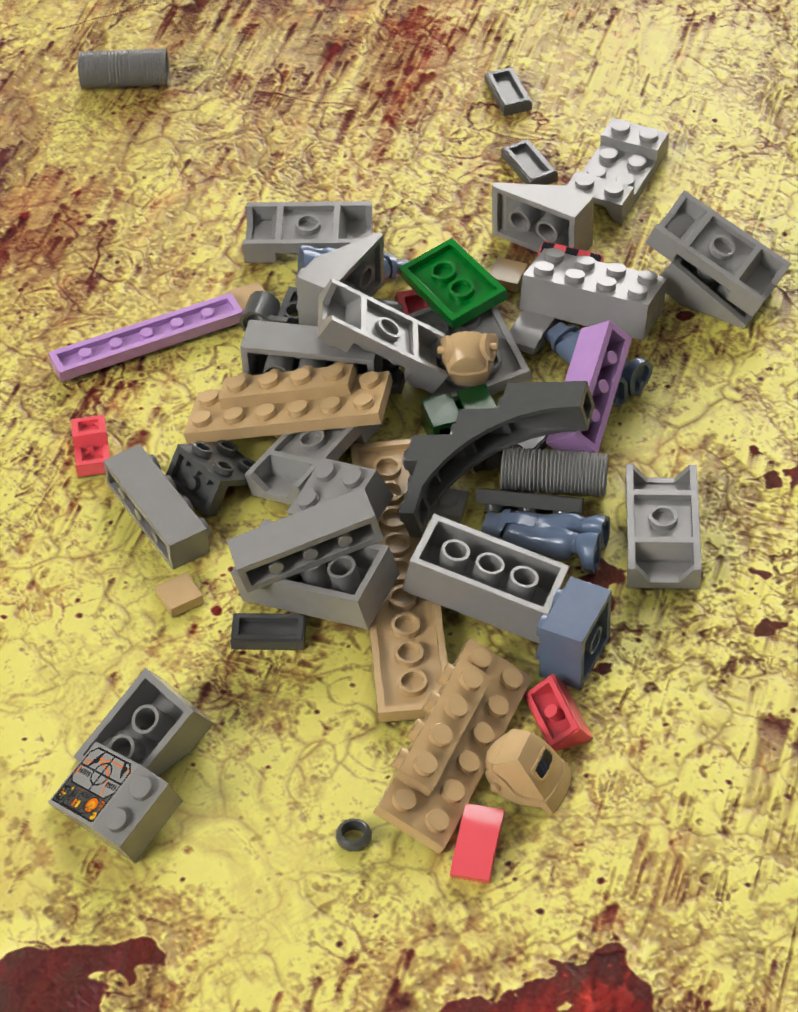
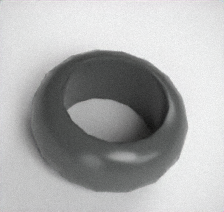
M351 818L338 826L335 838L338 845L344 850L357 852L369 845L372 831L365 821ZM350 830H358L364 834L358 840H348L344 837V834Z

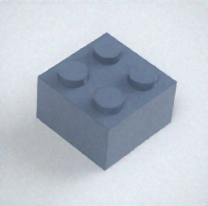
M571 576L563 589H557L552 600L551 611L548 615H542L536 630V635L540 636V643L536 652V659L540 660L539 676L547 678L553 673L566 686L578 690L582 689L609 640L612 590Z

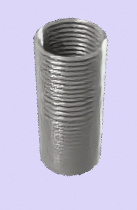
M166 48L80 51L78 53L80 87L82 89H89L95 87L117 88L118 86H168L170 78L168 51Z
M508 447L502 453L500 486L502 490L508 489L509 491H538L539 493L542 491L543 493L550 492L555 494L557 492L558 494L567 493L569 495L571 493L572 495L581 494L583 496L585 494L586 496L595 495L597 497L599 495L604 497L607 486L608 454L552 449L550 455V450L548 449L546 452L545 448L538 450L537 448Z

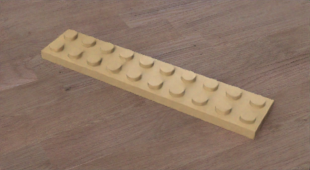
M411 439L350 445L352 464L377 470L393 494L392 499L377 521L384 538L383 541L377 544L390 547L399 576L369 628L379 722L424 719L427 712L422 710V707L433 690L439 692L442 685L437 682V679L448 664L441 606L402 590L409 561L422 538L410 537L405 524L399 518V506L405 500L408 491V478L410 476L409 471L403 465V454L409 448Z

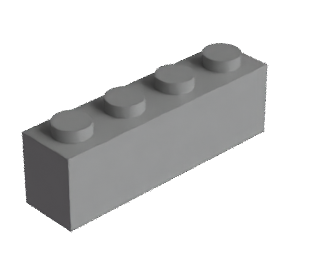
M139 444L103 460L107 485L172 570L210 553L208 537L211 536V530L208 523L203 517L198 518L194 513L190 500L186 496L181 497L177 492L174 480L170 475L165 476L162 473L160 465L153 454L148 455Z
M361 487L227 539V543L246 592L249 593L383 541L384 538L365 489Z

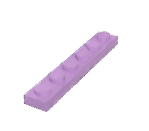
M227 293L48 352L50 363L60 382L238 324L240 323L243 311L232 293Z

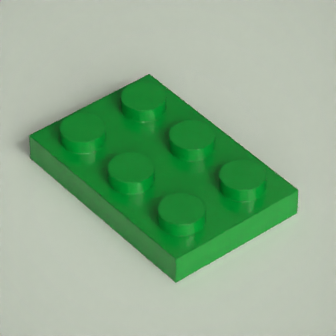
M453 238L399 267L400 277L453 330L508 299L507 289Z

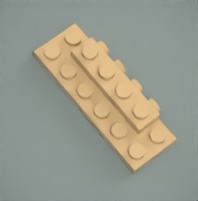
M341 361L320 368L304 365L294 371L284 372L280 369H271L269 372L258 375L242 372L231 378H225L222 390L209 389L204 392H198L183 435L187 444L196 441L206 443L219 440H235L382 424L393 380L390 371H370L357 375L354 364H347Z
M469 638L462 647L454 664L452 665L448 662L438 677L437 682L442 686L439 692L435 690L431 692L422 707V710L427 712L423 720L418 718L408 732L406 738L411 740L408 749L402 747L394 758L391 767L396 769L373 813L440 854L445 849L464 812L466 803L472 797L486 769L488 749L497 739L503 736L533 677L472 638Z

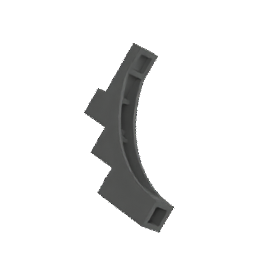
M587 381L507 383L503 397H500L498 400V408L460 409L456 423H453L451 426L450 434L412 435L409 448L403 454L404 468L410 474L408 478V491L405 500L399 506V518L405 524L409 536L422 537L432 509L446 491L466 472L495 453L515 444L544 435L588 431L595 404Z

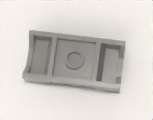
M612 118L601 134L600 146L582 172L576 171L567 186L594 196V204L604 206L614 222L622 224L666 156L669 133L652 127L630 123L626 120Z
M685 190L660 224H656L645 242L671 261L678 254L730 290L726 299L751 317L756 314L791 265L787 260Z
M372 201L247 202L246 240H243L244 263H276L277 253H299L300 245H308L315 248H340L372 235Z
M333 278L319 294L318 339L328 346L337 347L348 352L355 343L365 351L373 352L388 359L394 365L404 367L405 381L416 388H422L432 394L448 377L447 371L437 367V347L440 346V339L446 336L445 333Z
M382 421V424L282 434L244 474L252 496L291 505L322 457L337 461L353 442L366 444L384 422Z
M626 464L627 588L700 589L702 564L697 465H688L675 478L646 477L634 464Z

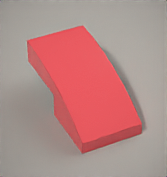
M98 415L71 419L77 476L104 474L103 460L110 458L105 416Z
M466 803L450 870L451 878L490 884L496 849L499 848L505 809Z

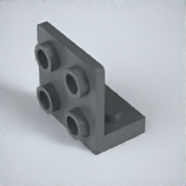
M219 440L218 442L208 443L196 441L190 444L177 445L166 475L172 477L177 491L182 496H186L191 504L206 517L216 516L228 486L248 485L244 474L256 462L247 459L237 450V446L229 441Z

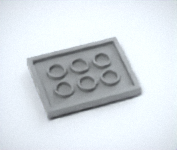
M497 306L454 330L431 307L408 314L445 333L446 336L463 331L496 333L498 337V351L491 374L487 382L484 383L491 395L505 390L507 383H524L532 380L530 370ZM438 354L437 367L447 371L442 362L441 354ZM448 376L434 394L430 392L428 394L430 397L451 393L452 397L457 396L458 390L475 386L455 385Z

